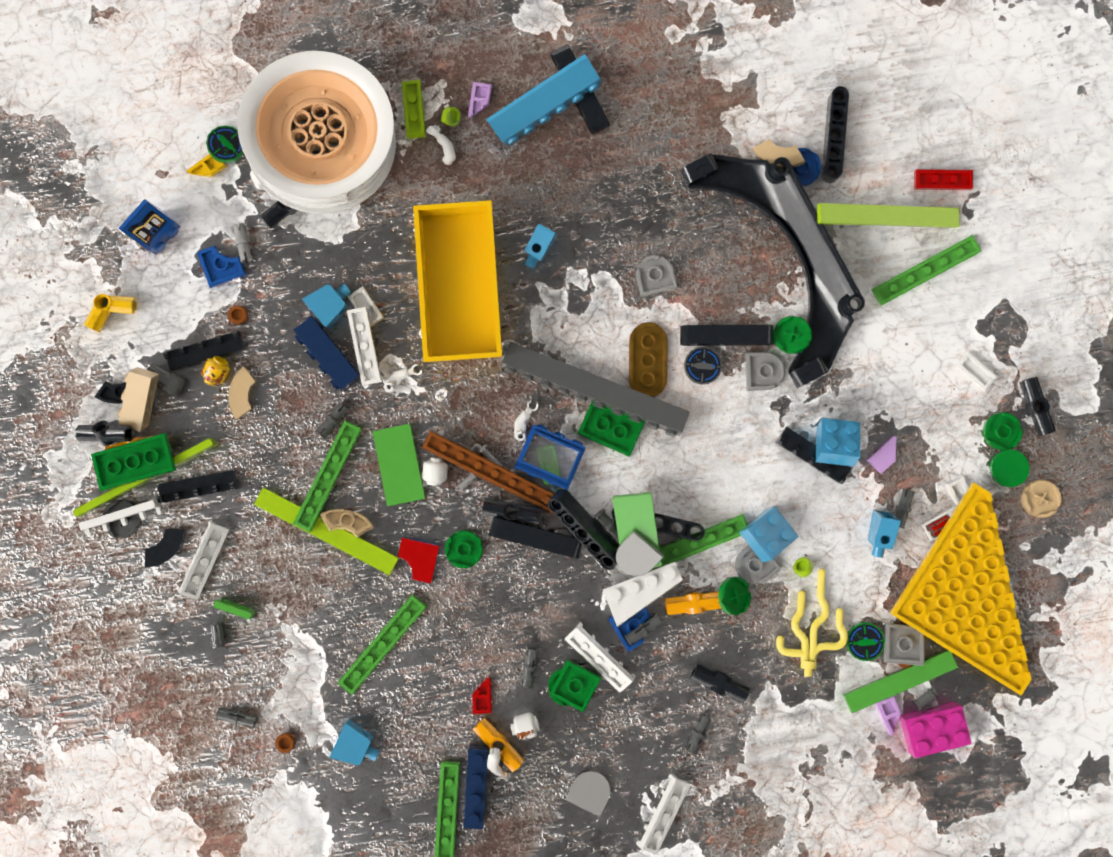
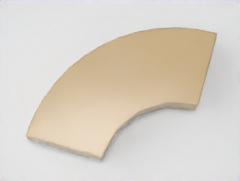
M769 139L753 148L755 155L760 160H768L769 164L774 163L780 157L787 158L792 167L805 164V160L796 145L789 148L779 147ZM780 164L776 165L777 167L784 168V167H783L782 165H780Z
M244 366L236 373L229 388V406L236 420L253 409L249 394L256 380Z
M333 509L320 514L330 532L337 529L347 530L357 538L374 527L367 518L357 512Z

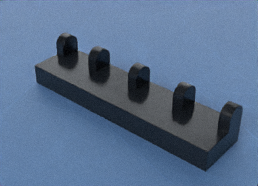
M236 330L229 334L219 335L212 339L165 351L163 356L168 362L170 371H175L205 362L208 358H213L214 356L222 357L243 351L245 347L240 331Z
M788 427L784 428L775 442L838 484L845 482L846 476L851 470L849 466L816 462V445Z
M235 470L157 484L159 491L157 500L158 503H166L238 489Z

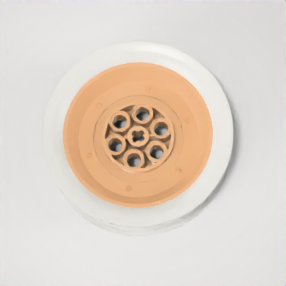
M325 51L294 53L276 60L263 69L253 79L243 95L237 122L238 136L243 153L260 185L282 204L307 213L328 214L341 212L367 200L380 188L387 178L396 151L391 104L379 81L371 72L354 60ZM319 113L326 114L324 117H317ZM307 120V123L299 124V121ZM335 124L341 125L338 129L332 128ZM299 138L305 139L302 143H297L296 140ZM333 142L339 143L337 147L330 146ZM315 149L321 150L318 154H312V151Z

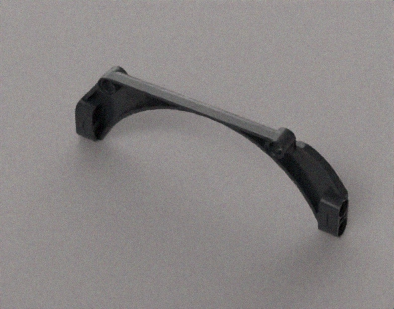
M710 153L683 167L680 172L690 189L717 192L742 200L765 214L787 237L800 260L805 275L808 291L807 323L812 331V340L809 346L804 351L796 354L788 369V373L796 388L828 373L845 336L854 322L852 315L864 308L865 300L824 224H818L817 212L790 161L785 157H780L774 163L769 164L768 160L741 159ZM776 165H782L785 169L784 172L778 171ZM851 299L857 302V309L851 307Z

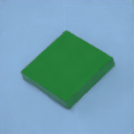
M567 659L549 695L584 713L601 680V676Z

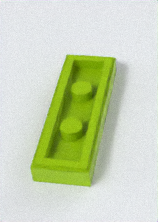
M401 81L407 139L425 138L421 81Z

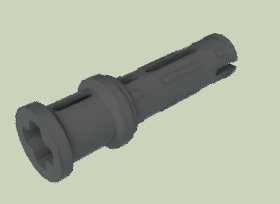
M603 508L593 516V519L619 546L616 522L610 519Z

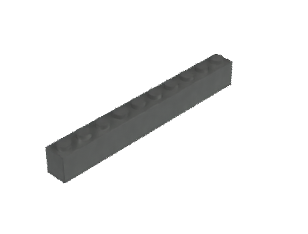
M510 342L502 361V368L507 373H518L525 380H536L543 387H554L561 394L576 396L575 398L579 401L594 402L593 405L597 408L612 409L611 412L615 415H628L631 421L640 423V421L645 422L649 428L654 430L662 429L667 435L672 437L682 434L690 411L512 342Z

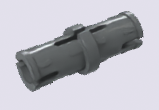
M339 402L330 415L327 414L325 416V421L315 432L321 434L320 436L325 439L334 426H338V421L349 408Z
M904 488L899 505H896L897 512L895 515L901 520L899 527L905 529L908 513H911L912 509L910 506L915 494L914 491Z
M656 614L645 623L638 624L639 627L624 636L632 646L643 637H649L651 632L663 626Z
M527 648L525 663L522 665L523 676L520 685L523 688H533L539 652L536 648Z
M219 707L216 713V720L230 722L234 726L239 724L254 729L257 716L241 713L240 710L232 711Z
M700 713L695 728L691 730L692 735L686 747L688 752L697 755L703 739L706 738L705 733L712 719L709 716Z

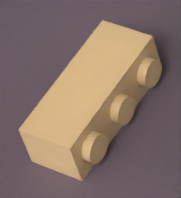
M139 367L127 372L125 376L126 388L121 396L123 403L118 412V425H131L134 430L139 432L149 426L159 377L158 373Z

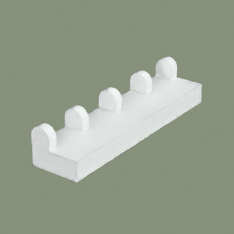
M367 307L347 310L362 386L380 383L382 380Z
M156 499L78 524L80 530H85L87 536L91 537L93 536L92 528L102 525L103 530L107 532L110 531L108 524L110 522L121 520L122 525L126 526L128 525L127 517L139 514L141 520L147 519L146 511L156 508L157 514L161 515L163 514L161 503H158Z
M209 520L208 527L201 538L197 552L194 554L183 583L178 589L180 595L198 600L228 534V528Z
M581 622L578 623L566 636L565 640L616 690L622 692L633 682L635 675L633 673L629 674L622 667L623 663L621 661L617 662L608 653L609 649H604L594 640L595 636L593 634L590 636L582 628L583 624Z
M671 773L668 776L671 780L666 790L662 789L661 791L663 796L658 807L654 806L652 809L654 815L649 825L645 824L644 826L646 831L642 839L636 842L642 850L656 855L691 785Z

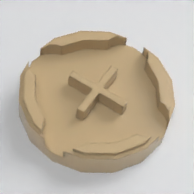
M1034 480L1028 483L1021 494V504L1024 510L1037 518H1046L1054 515L1062 502L1058 487L1047 480Z

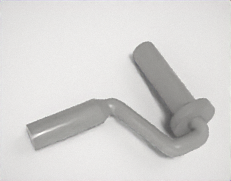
M477 443L469 449L474 452L478 448L477 454L481 453L485 458L503 466L486 448L487 444L482 446ZM470 473L457 486L463 491L478 476Z

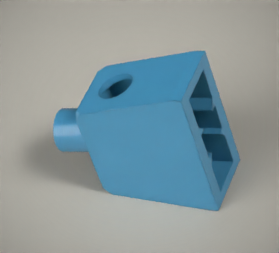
M538 223L524 250L528 253V256L523 264L534 269L538 260L544 261L558 234ZM536 245L541 246L539 253L535 252Z
M327 284L302 300L327 329H330L348 309L349 306L343 299L352 292L345 284L337 290L330 284Z
M873 510L868 541L873 545L871 555L883 558L885 548L893 549L901 520L892 513Z
M348 719L331 752L330 758L354 765H361L365 757L375 761L380 750L370 746L374 738L373 735Z

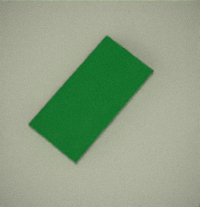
M168 433L91 454L99 490L102 492L177 471Z

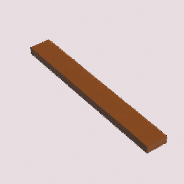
M430 430L422 446L423 449L554 514L548 507V501L555 494L554 492Z

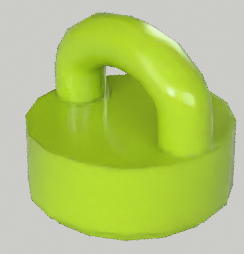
M448 106L443 110L441 117L443 124L456 126L460 122L461 113L458 108Z
M806 557L797 559L793 565L794 572L800 577L809 576L814 568V564Z

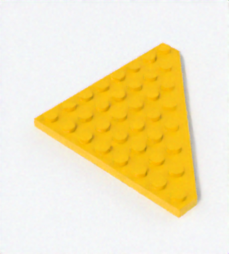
M972 482L890 611V614L1022 696L1032 679L1028 671L1026 662L1028 660L1020 635L1022 633L1019 619L1015 612V600L1010 589V577L1004 561V550L997 529L999 527L996 513L992 506V494Z

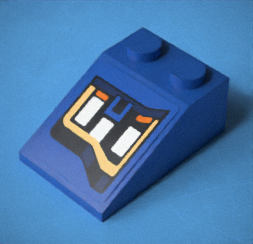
M144 199L118 229L148 251L157 254L166 247V243L170 238H174L178 234V229L181 226L163 210Z

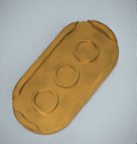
M641 323L635 327L629 338L630 388L651 397L661 394L667 384L668 339L665 331L656 323Z

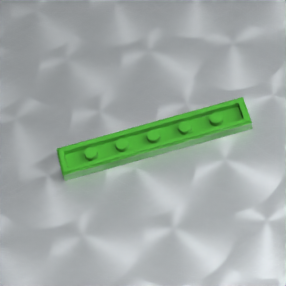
M971 235L871 289L879 305L882 306L980 253L981 249L974 236Z
M344 420L293 522L294 525L312 532L363 430L362 428Z
M744 514L704 529L705 534L700 541L692 542L679 539L661 546L660 552L663 554L661 559L662 567L740 537L741 534L739 532L748 525ZM699 531L691 535L697 538L700 537L701 532ZM660 567L652 568L650 571H653V570L658 569V568H660Z
M412 594L338 681V684L353 695L426 609L427 605Z
M945 650L924 659V666L912 665L911 667L903 668L843 694L850 712L854 713L958 668L951 651Z
M441 761L434 857H454L461 762Z

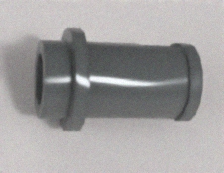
M223 623L217 624V628L216 624L210 625L212 642L210 644H213V648L225 647L226 640L224 641Z
M933 687L927 688V691L914 700V702L923 711L933 701H938L937 698L940 695Z

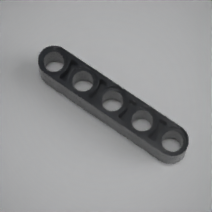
M568 44L550 53L558 71L576 60ZM589 91L583 95L584 98L575 104L590 133L594 135L608 128L610 124L594 92L590 93Z
M843 86L836 87L829 95L827 101L822 162V179L827 183L835 182L843 172L849 92ZM834 95H840L842 101L837 100ZM833 113H838L841 119H835ZM831 132H837L839 138H834ZM830 150H834L837 153V157H832ZM828 169H833L836 172V176H831L828 173Z
M682 325L680 326V345H774V326Z
M563 488L558 489L548 501L549 509L603 568L607 570L614 569L617 565L616 553L619 546L569 491Z
M613 508V510H612V519H613V521L616 522L615 512H614V508ZM655 513V518L663 521V526L657 528L659 534L692 542L700 541L705 534L704 527L699 523ZM674 523L680 524L682 531L679 533L673 532L671 525ZM698 528L701 532L700 537H692L690 530Z
M498 517L492 518L488 534L495 538L576 559L580 558L583 546L576 537Z

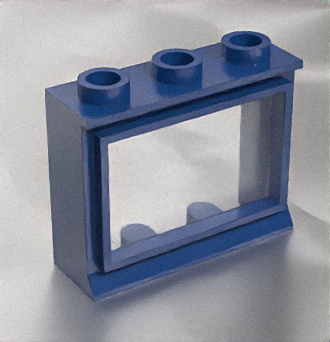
M541 424L533 425L514 469L525 471L532 477H539L548 484H555L568 491L586 447L578 440L573 439L570 441L566 439V436L560 432L552 433L547 431L548 428Z

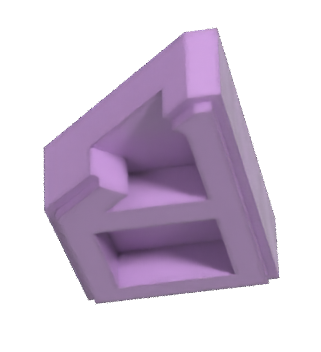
M473 82L468 118L474 117L490 105L492 84Z
M892 436L867 459L879 474H882L896 461L895 436Z
M894 696L875 703L890 736L894 734L895 726L901 716L900 708Z

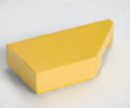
M208 154L186 171L190 175L213 178L228 166L225 162L220 163L214 160Z

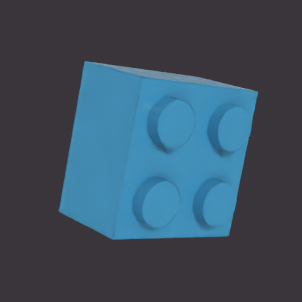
M821 418L816 427V462L854 467L860 458V422Z
M776 506L764 510L739 532L762 563L773 560L799 537Z

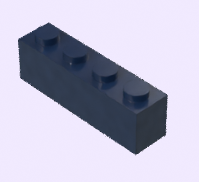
M310 316L293 330L297 334L294 336L300 345L304 344L308 348L307 354L312 360L316 359L320 363L318 368L324 375L328 374L331 377L330 383L336 390L345 391L360 379V374L314 317Z
M470 744L468 748L463 826L466 829H483L487 760L489 754V747L487 745Z

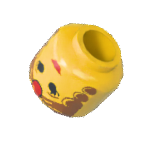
M219 356L208 358L201 370L204 382L211 386L222 384L230 371L228 362Z

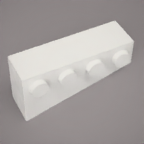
M673 562L642 576L634 577L604 589L603 592L617 627L682 582V577L676 562Z

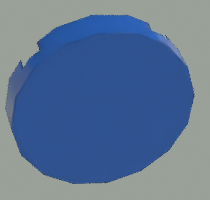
M798 148L805 160V164L793 167L802 186L805 187L812 184L820 175L821 161L819 156L810 151V149Z

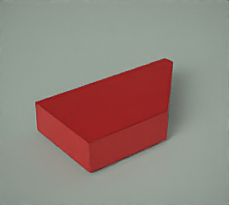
M488 676L472 693L473 714L492 713L491 676Z

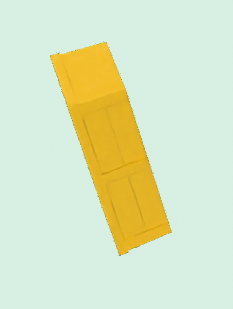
M492 201L413 206L423 362L502 357Z

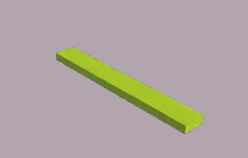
M817 204L818 224L960 227L959 208Z
M209 438L174 456L176 467L218 446L216 439ZM159 476L114 488L74 509L73 513L75 517H83Z
M262 488L254 503L255 506L294 525L293 522L301 506L266 488ZM320 516L312 532L302 529L388 575H391L399 557L360 537L356 538L347 530L337 529L330 532Z

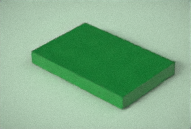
M591 402L577 434L630 457L645 422H633L629 419L630 416L615 415L611 412L612 409L607 407L600 409L593 405L594 402Z

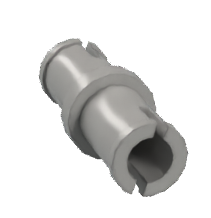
M236 223L232 227L235 233V246L238 247L240 262L246 263L245 255L247 256L248 263L252 262L253 258L249 247L251 242L247 238L245 224L239 223L241 229L239 231Z

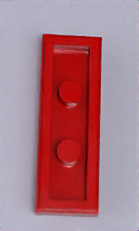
M916 169L914 171V190L973 189V170Z

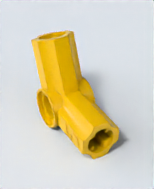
M98 294L94 298V306L84 325L101 333L111 313L135 314L137 310L136 298ZM108 299V305L104 308L103 302Z

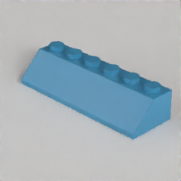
M584 54L486 120L502 143L506 146L508 144L513 145L519 141V137L523 134L528 135L532 133L540 123L545 124L551 120V116L564 112L572 102L577 103L589 91L592 93L599 89L600 84L603 82L586 54Z

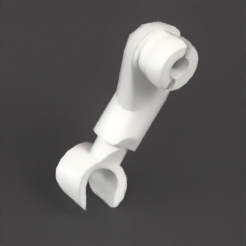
M429 126L426 132L433 135L443 147L445 156L442 161L446 165H451L456 159L452 142L444 134L439 133V126Z
M415 364L410 369L405 368L393 372L384 384L385 391H395L402 379L408 378L413 374L420 375L423 373V370L419 373L415 372V366L419 365Z
M531 400L527 402L525 411L523 410L515 420L514 437L518 441L525 440L527 436L526 422L530 418L532 411L538 409V403L533 409L529 407Z
M491 748L488 755L487 768L497 776V781H500V779L508 781L509 773L502 771V768L499 766L501 759L500 749Z

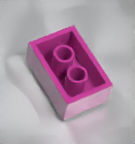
M955 701L900 716L907 750L914 758L972 744L963 707Z

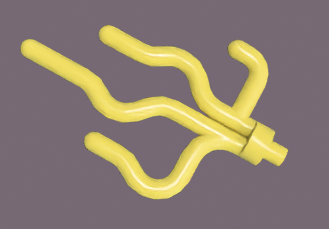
M823 568L818 570L817 599L822 612L811 624L810 639L808 640L806 634L799 627V621L805 611V592L803 590L798 592L797 611L792 617L791 622L793 632L801 641V649L785 648L784 637L781 635L776 639L779 653L784 656L801 657V668L804 669V676L812 677V669H816L817 655L820 651L840 650L846 645L848 640V633L843 624L844 611L842 608H838L836 610V628L840 634V640L835 643L823 642L817 644L818 628L829 616V605L825 599L826 571Z

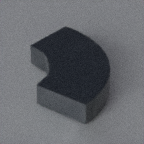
M105 381L94 397L103 402L122 404L121 396L126 388V382L112 384Z
M165 529L164 536L158 544L145 548V567H153L169 561L183 545L186 529Z

